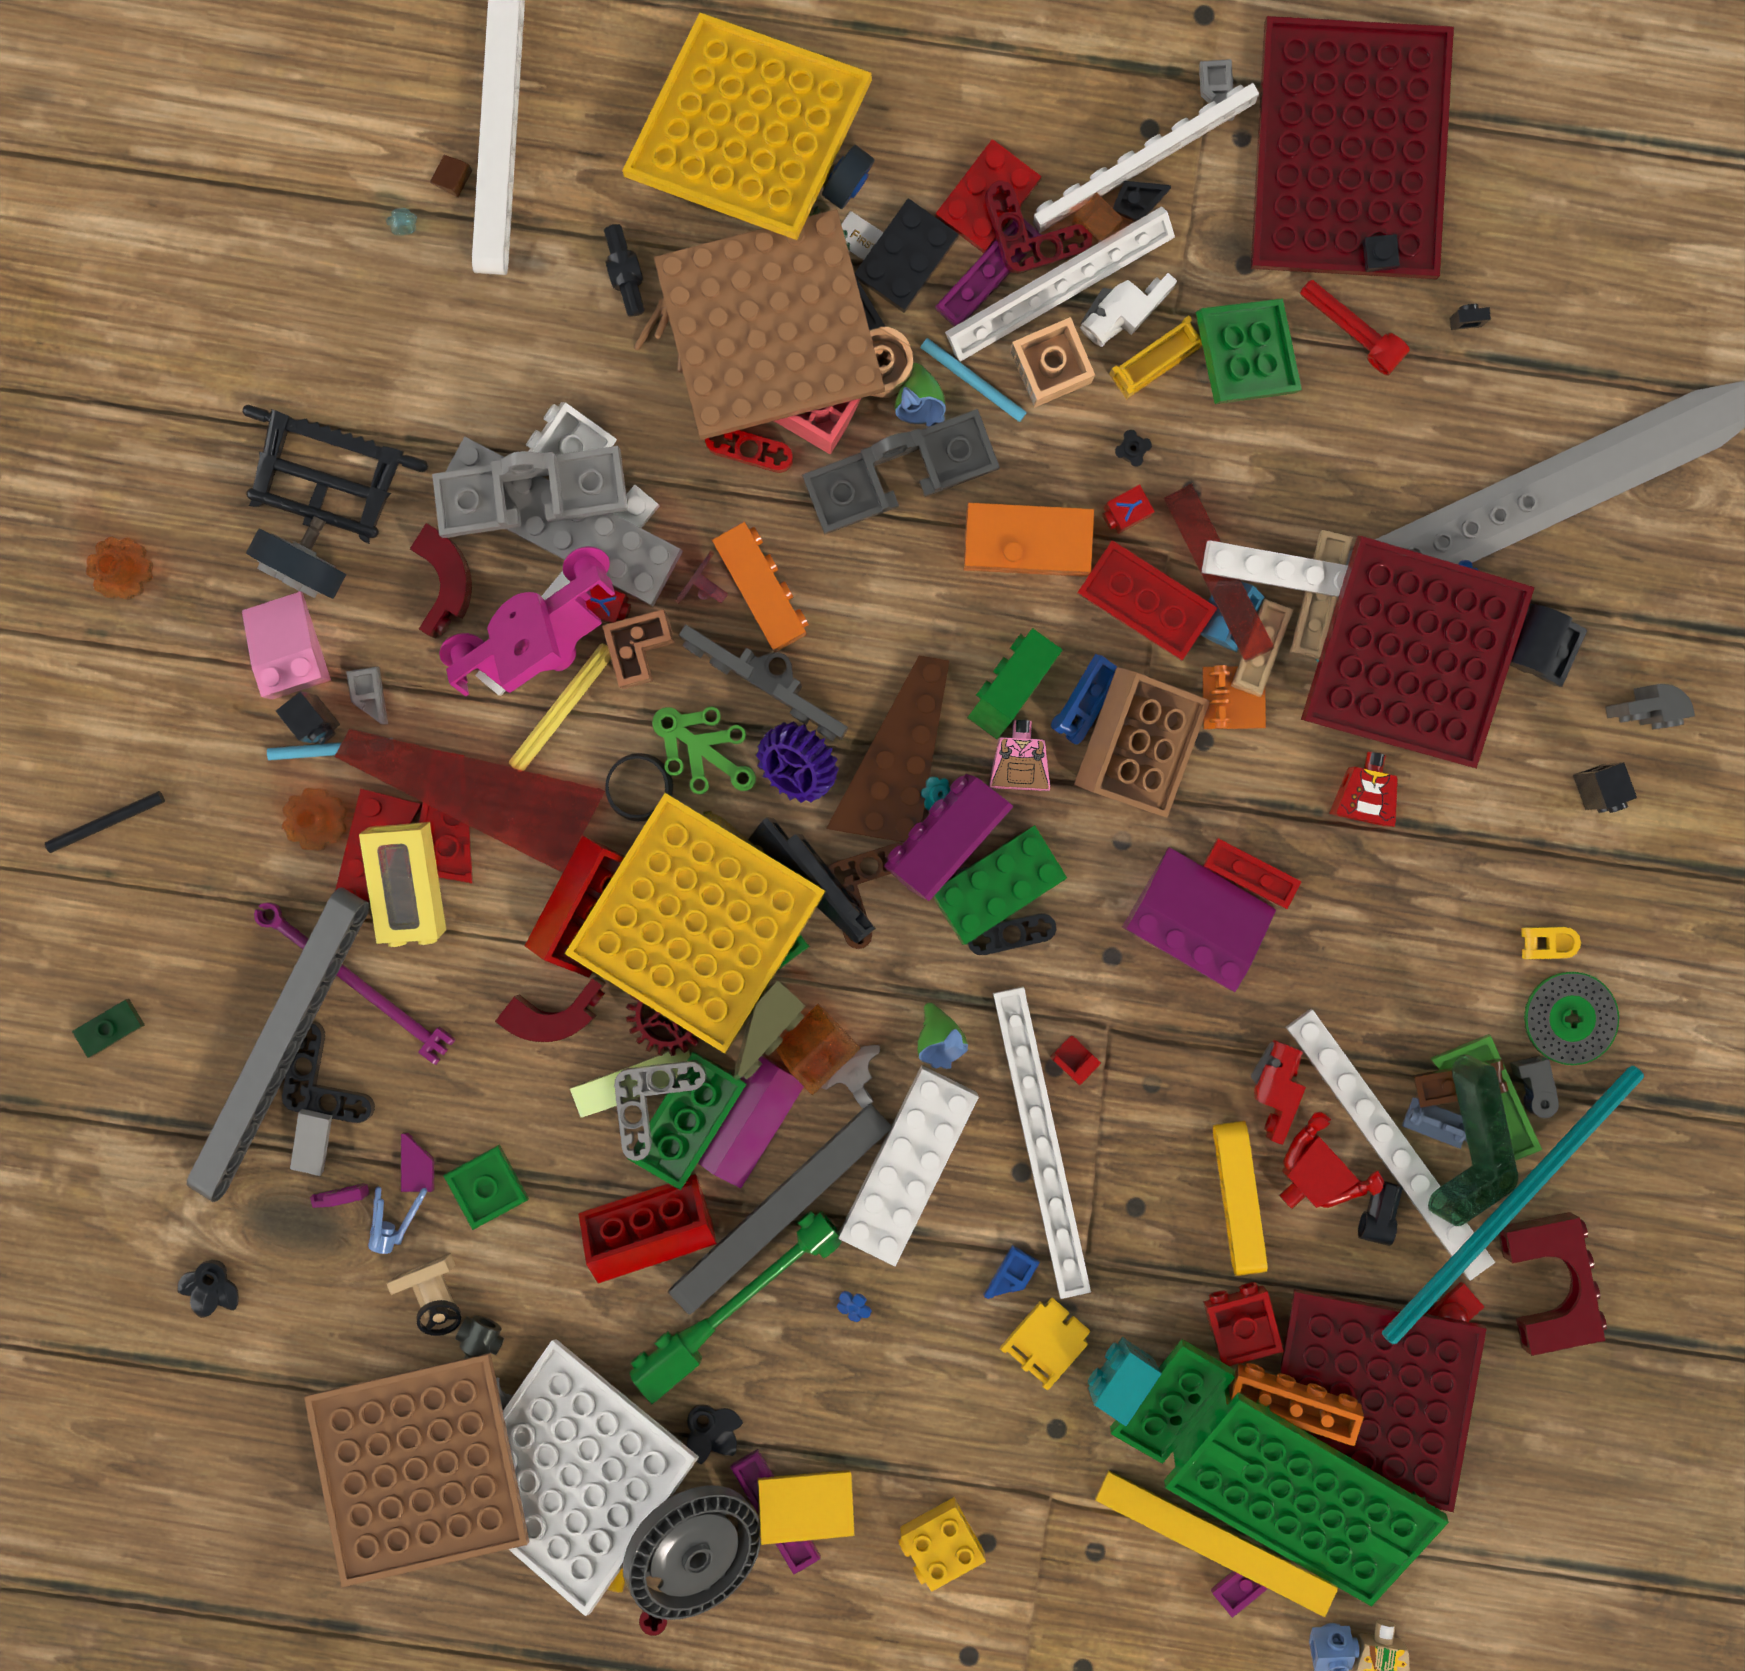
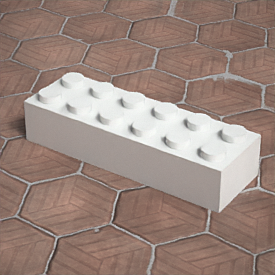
M921 1065L839 1231L840 1240L896 1266L979 1098L977 1092Z

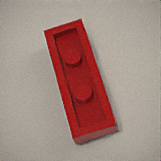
M1219 838L1214 842L1203 864V867L1284 909H1288L1302 882Z

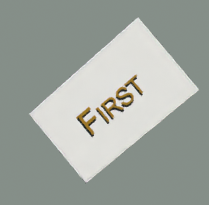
M852 211L849 212L842 223L848 250L864 260L883 232Z

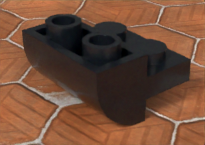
M1530 603L1510 666L1523 673L1533 674L1553 686L1563 687L1587 633V629L1572 622L1573 618L1562 612Z

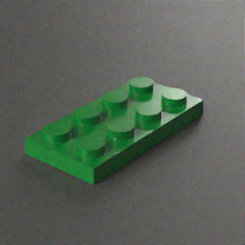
M1034 825L950 878L933 896V899L961 944L966 945L1067 879V876Z

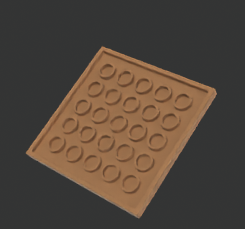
M837 209L808 216L797 240L763 228L654 257L701 440L885 392Z
M491 1353L313 1393L304 1397L341 1588L525 1546L530 1542Z

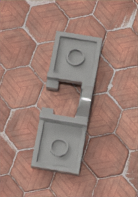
M619 446L560 455H555L554 452L537 453L521 451L508 454L501 460L491 461V465L432 474L439 536L448 538L521 527L520 511L517 508L506 510L503 482L549 476L552 503L544 504L546 520L548 522L628 511L621 450Z

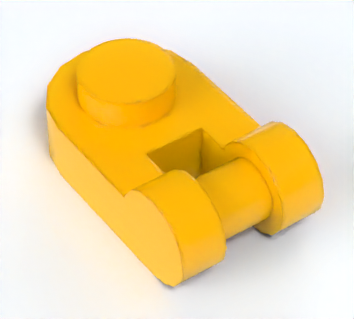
M1521 928V937H1525V949H1522V959L1570 958L1577 954L1581 946L1580 936L1572 928ZM1538 937H1546V949H1538Z

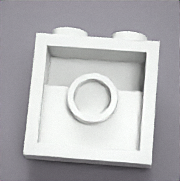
M561 402L559 406L553 404L544 416V420L548 423L542 432L534 431L526 446L530 448L529 452H554L555 455L612 447L617 439L566 402Z

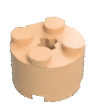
M879 327L869 331L877 361H881L883 358L887 359V366L882 365L879 367L885 392L871 396L890 398L899 393L902 385L910 377L913 369V353L907 338L901 332L890 327Z

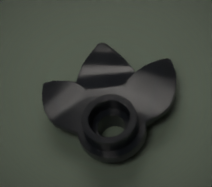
M209 1260L201 1263L196 1271L185 1273L178 1282V1293L191 1296V1309L200 1318L211 1315L218 1305L233 1311L238 1306V1289L234 1283L227 1279L226 1267L218 1260ZM207 1274L213 1276L214 1279L208 1277Z
M708 1405L694 1407L687 1419L688 1428L691 1431L687 1440V1447L699 1456L696 1462L703 1464L711 1450L723 1455L734 1456L737 1449V1440L733 1431L743 1424L740 1416L728 1408L714 1410ZM705 1415L708 1417L709 1422L707 1424H700L697 1418Z

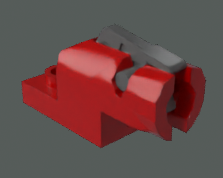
M1273 1040V1042L1269 1043L1260 1061L1251 1073V1078L1256 1084L1254 1099L1276 1109L1275 1113H1270L1266 1120L1264 1128L1267 1131L1266 1137L1273 1142L1283 1145L1306 1089L1304 1085L1292 1080L1293 1076L1297 1077L1303 1051Z

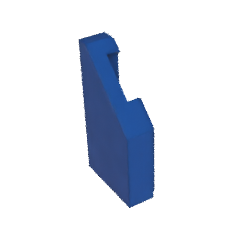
M1012 1245L984 1292V1297L990 1299L1008 1292L1013 1293L1024 1290L1038 1267L1039 1260Z

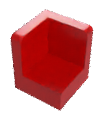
M1072 1035L1050 1056L1079 1086L1101 1064Z

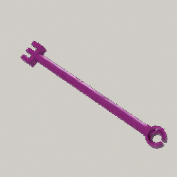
M272 902L259 905L264 910L272 909L275 916L272 920H268L265 916L266 911L256 909L254 912L256 923L261 927L277 929L303 950L309 938L282 917L280 907ZM341 965L336 976L424 1043L418 1053L434 1065H437L440 1058L431 1051L435 1049L438 1053L444 1055L448 1049L439 1042L440 1039L452 1045L455 1042V1038L440 1026L431 1034L352 971Z

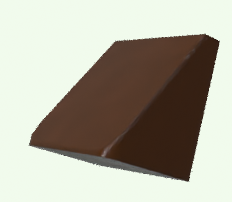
M444 155L430 183L458 198L473 170L466 162Z

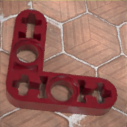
M997 181L986 191L985 203L1004 265L1010 272L1015 274L1024 273L1079 255L1091 246L1093 240L1092 233L1089 228L1082 224H1075L1029 239L1013 186L1006 181ZM997 189L1001 193L1007 194V198L1003 201L1005 210L1010 207L1013 212H1006L1000 217L997 216L996 212L1002 210L1001 202L999 200L994 201L992 197L996 194ZM1012 219L1016 222L1018 230L1014 236H1007L1001 230L1003 220ZM1074 232H1076L1077 236L1083 235L1084 241L1080 243V248H1078L1076 243L1064 247L1067 253H1063V241L1072 238ZM1049 240L1054 243L1056 253L1053 257L1047 258L1041 254L1040 244L1042 241ZM1029 245H1033L1034 256L1025 259L1022 262V266L1018 262H1012L1011 257L1015 255V250H1018V253L1022 255L1029 253L1032 250Z

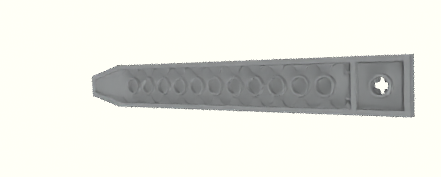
M1745 381L1690 392L1375 540L1455 564H1459L1462 560H1469L1473 563L1722 447L1745 428ZM1353 550L1349 551L1346 565L1349 564Z

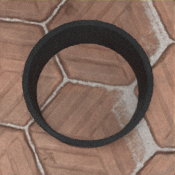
M642 753L627 755L618 760L610 769L605 784L606 796L613 810L620 816L632 821H647L654 810L642 815H632L623 812L613 803L609 793V780L613 771L621 763L630 759L647 760L653 763L662 773L665 782L664 793L671 797L673 795L672 776L666 772L665 764L654 756Z

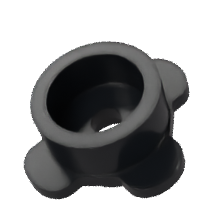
M1127 430L1123 435V442L1115 448V454L1118 458H1123L1125 461L1130 462L1132 466L1138 467L1143 463V456L1146 451L1152 448V443L1148 438L1143 439L1137 436L1134 430ZM1132 445L1136 446V450H1135V451H1132V450H1131L1130 447H1131Z

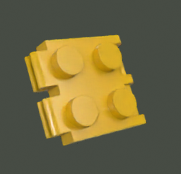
M1053 1297L1045 1305L1039 1301L1000 1347L1004 1354L1008 1352L1022 1364L1021 1368L1025 1372L1029 1370L1043 1382L1042 1387L1046 1390L1053 1386L1087 1347L1088 1343L1084 1339L1090 1333V1330L1074 1316L1065 1323L1064 1319L1068 1316L1069 1311ZM1014 1345L1015 1347H1017L1028 1358H1023L1017 1351H1015L1012 1348V1346ZM1034 1363L1049 1376L1046 1378L1033 1366Z

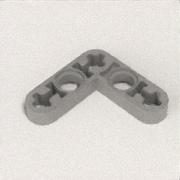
M690 1060L624 1069L617 1075L614 1087L622 1150L627 1158L635 1161L644 1159L652 1148L646 1096L698 1089L705 1082L707 1074L705 1067L700 1062ZM689 1067H693L694 1072H700V1077L696 1078L695 1084H691L690 1079L685 1078L678 1080L680 1086H674L675 1073L672 1068H678L677 1075L687 1073ZM662 1070L669 1075V1084L666 1087L658 1088L653 1084L652 1075L655 1071ZM627 1074L631 1075L632 1080H637L638 1084L633 1087L632 1091L633 1097L640 1095V1100L631 1099L623 1102L622 1097L627 1098L629 1096L628 1087L621 1084V1081L626 1079ZM628 1106L639 1107L642 1112V1118L639 1122L631 1123L625 1118L624 1114ZM644 1126V1131L638 1132V1140L641 1143L645 1142V1147L640 1150V1154H637L634 1148H629V1144L634 1141V1133L630 1132L627 1134L626 1128L636 1129Z

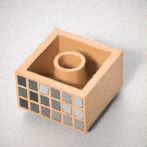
M1071 317L1012 342L1010 352L1034 408L1091 384L1095 377L1094 370Z

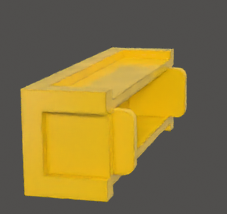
M1189 315L1174 329L1119 367L1116 365L1111 369L1109 375L1126 400L1203 347L1201 337L1192 326V319Z

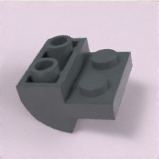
M1656 684L1635 688L1634 695L1636 701L1605 706L1607 719L1619 717V723L1639 720L1640 725L1651 724L1652 730L1684 725L1683 718L1695 716L1689 697L1678 687L1669 684Z

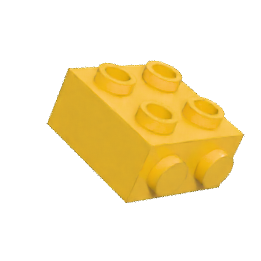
M955 1497L900 1527L901 1539L898 1542L901 1550L906 1557L911 1555L916 1564L913 1569L921 1585L926 1583L931 1592L986 1562L985 1551Z

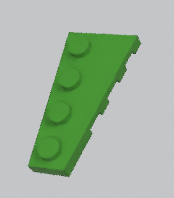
M1490 1034L1431 1058L1439 1070L1482 1063L1492 1059H1501ZM1504 1066V1070L1501 1073L1503 1080L1507 1081V1092L1464 1101L1512 1162L1539 1152L1542 1148ZM1489 1074L1480 1075L1482 1085L1490 1082Z

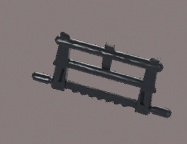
M245 405L242 409L246 417L264 423L269 422L263 452L259 451L253 488L247 491V497L251 500L249 506L260 507L265 504L303 516L305 518L302 525L310 527V523L315 516L325 521V524L359 534V538L363 542L370 544V538H376L379 535L376 525L386 500L391 494L387 491L398 465L402 464L403 467L418 472H425L428 469V463L425 460L409 455L404 456V451L395 448L376 446L374 440L365 442L363 436L353 438L352 433L342 434L341 429L331 431L329 425L320 428L318 422L309 424L307 418L297 421L276 410L271 409L269 413L268 410L252 405ZM288 431L378 459L371 486L369 487L281 459ZM280 471L317 483L309 505L269 493L275 472ZM328 487L367 499L361 521L351 520L350 518L321 509Z

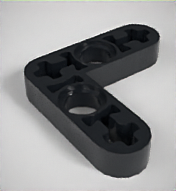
M967 867L960 868V869L955 873V875H957L958 873H960L961 871H963V870L966 869ZM1044 913L1003 921L983 933L984 937L990 938V942L985 945L986 949L980 950L978 945H973V940L968 943V946L974 954L988 955L1045 942L1055 935L1056 923L1051 916ZM1039 919H1043L1044 923H1050V928L1046 930L1045 936H1041L1040 932L1037 931L1031 932L1029 934L1032 939L1026 941V931L1022 922L1028 921L1029 928L1037 926ZM1014 925L1019 928L1021 936L1017 942L1008 943L1004 940L1003 931L1007 926Z
M313 1021L310 1028H312V1034L317 1035V1039L310 1041L308 1050H315V1053L299 1052L298 1050L286 1073L282 1093L284 1106L293 1112H300L301 1109L332 1115V1119L352 1123H361L368 1120L375 1111L374 1101L369 1095L317 1085L325 1042V1030L320 1023ZM306 1037L300 1046L301 1049L307 1046L308 1040ZM299 1058H307L311 1062L312 1069L308 1075L300 1074L297 1071L296 1063ZM293 1079L298 1081L309 1080V1084L301 1085L300 1094L305 1096V1100L296 1104V1099L291 1097V1093L298 1091L300 1082L294 1083ZM324 1094H331L335 1097L337 1105L333 1111H327L322 1107L321 1098ZM344 1097H347L345 1104L355 1105L359 1100L362 1101V1106L367 1111L357 1116V1110L346 1108L344 1109V1114H342Z

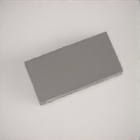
M301 1109L298 1113L290 1165L291 1170L321 1176L324 1172L332 1115Z

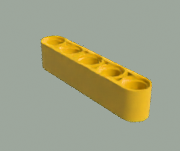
M1244 1120L1213 1125V1138L1235 1276L1267 1272V1257L1246 1122Z

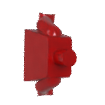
M1315 1112L1309 1119L1308 1125H1305L1293 1138L1283 1160L1285 1167L1282 1172L1292 1184L1279 1196L1291 1209L1304 1198L1316 1208H1330L1364 1196L1368 1191L1372 1195H1376L1383 1189L1384 1179L1379 1171L1373 1172L1366 1181L1358 1180L1317 1135V1132L1326 1128L1331 1120L1322 1112Z

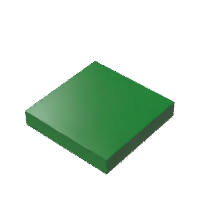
M500 1144L443 1175L472 1230L529 1200Z

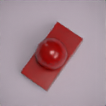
M1460 1282L1425 1314L1469 1322L1485 1307L1463 1282Z

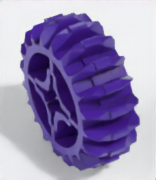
M794 721L790 724L783 722L773 729L771 728L758 745L759 750L756 757L760 760L758 767L764 770L762 777L768 778L771 781L770 786H775L779 789V795L782 793L787 794L789 800L796 798L800 803L805 800L811 803L814 800L820 799L834 785L839 769L835 765L837 758L831 755L833 748L827 747L824 744L825 738L820 739L816 736V729L810 732L805 724L798 726Z

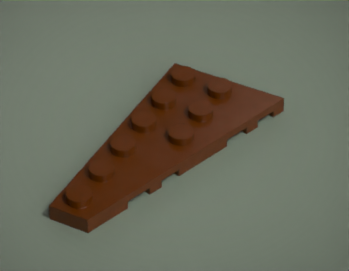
M918 656L826 829L905 842L909 838L910 830L917 823L922 822L925 799L921 796V790L926 788V781L930 777L949 660Z

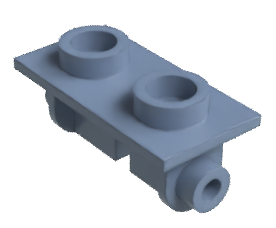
M1414 1097L1402 1124L1405 1128L1461 1149L1463 1141H1470L1473 1131L1468 1129L1472 1121L1471 1119L1435 1105L1421 1108L1418 1099Z

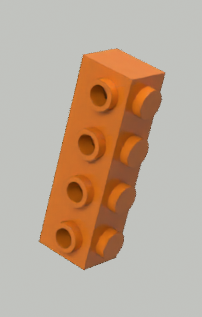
M743 522L712 539L774 653L806 636L807 633L804 627L809 624L801 609L794 611L789 600L794 597L786 582L784 581L779 584L774 572L778 571V568L771 555L764 556L761 552L759 545L763 541L756 528L752 527L749 529L746 523Z
M1256 1364L1237 1365L1236 1377L1232 1381L1229 1391L1231 1400L1238 1392L1254 1402L1259 1399L1260 1403L1267 1407L1269 1405L1271 1412L1300 1429L1355 1446L1364 1418L1362 1405L1358 1403L1356 1398L1347 1394L1336 1396L1327 1393L1325 1388L1317 1384L1310 1383L1306 1386L1297 1383L1293 1377L1286 1374L1278 1373L1276 1376L1266 1373L1262 1367Z

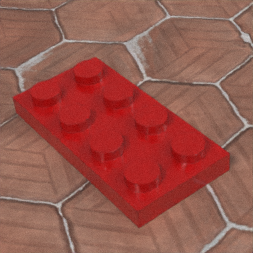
M1113 540L1077 592L1078 595L1180 661L1184 660L1217 610L1216 606Z

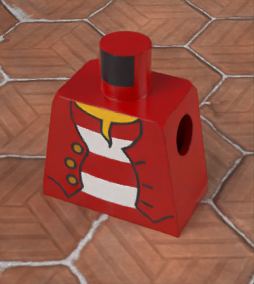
M1367 752L1364 769L1359 767H1349L1331 807L1330 815L1384 827H1395L1398 778L1395 775L1382 773L1386 755Z

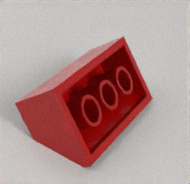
M582 836L524 946L547 962L589 978L593 971L567 956L565 952L625 856L603 844Z
M696 1174L689 1176L681 1190L668 1183L578 1213L586 1265L598 1284L717 1244L712 1219Z

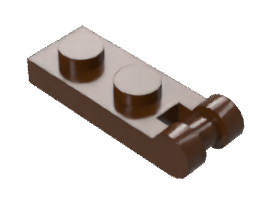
M1492 1059L1482 1063L1413 1075L1419 1106L1422 1108L1507 1092V1081L1503 1080L1501 1073L1504 1070L1502 1059ZM1489 1074L1490 1082L1482 1085L1480 1075Z

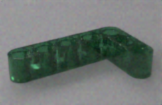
M1462 1055L1455 1061L1452 1075L1473 1166L1435 1190L1428 1202L1430 1212L1454 1226L1464 1225L1506 1197L1515 1189L1518 1183V1171L1497 1072L1492 1065L1470 1055Z

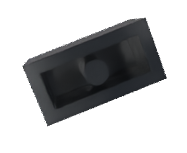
M300 691L276 710L295 737L302 742L314 744L319 742L323 744L336 734L334 729L340 726V723L317 695Z
M1624 762L1601 764L1573 775L1585 810L1597 809L1598 813L1607 811L1613 813L1627 808V802L1637 798Z

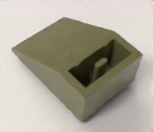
M778 980L756 1003L748 1018L733 1076L736 1080L743 1076L746 1079L750 1078L762 1065L758 1060L762 1054L765 1053L768 1056L782 1043L783 1039L780 1037V1034L784 1030L788 1032L793 1030L805 1017L801 1011L806 1006Z

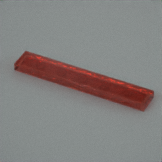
M1190 484L1166 496L1164 500L1200 572H1202L1207 541L1221 542L1193 485ZM1201 573L1245 662L1275 649L1241 580Z

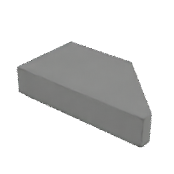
M1232 59L1200 61L1201 97L1208 103L1215 101L1218 104L1227 99L1226 94L1233 89ZM1235 116L1229 119L1228 121H1233Z
M372 667L346 671L351 703L369 714L380 724H388L380 668Z

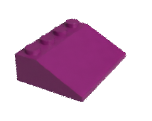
M1168 847L1122 928L1228 990L1236 992L1256 956L1276 909Z

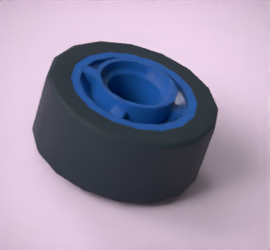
M854 145L834 167L827 179L828 183L822 192V196L838 208L843 209L850 199L857 195L867 180L868 172L875 159L860 147Z

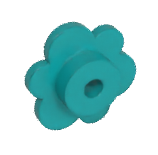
M933 776L927 779L926 788L921 790V796L925 799L924 806L927 810H930L932 805L938 800L944 799L951 791L947 779L942 778L939 780V778Z

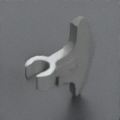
M864 1046L846 1053L834 1062L825 1073L820 1087L827 1090L837 1083H843L853 1093L861 1108H865L868 1104L874 1102L864 1088V1084L872 1079L868 1065L872 1058L880 1053V1046Z

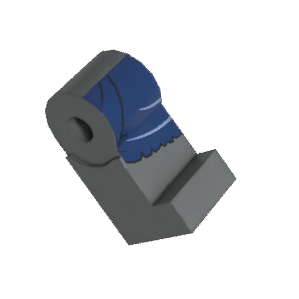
M1539 1055L1510 1062L1512 1074L1523 1079L1526 1092L1523 1098L1525 1108L1538 1117H1552L1558 1110L1559 1101L1549 1059Z

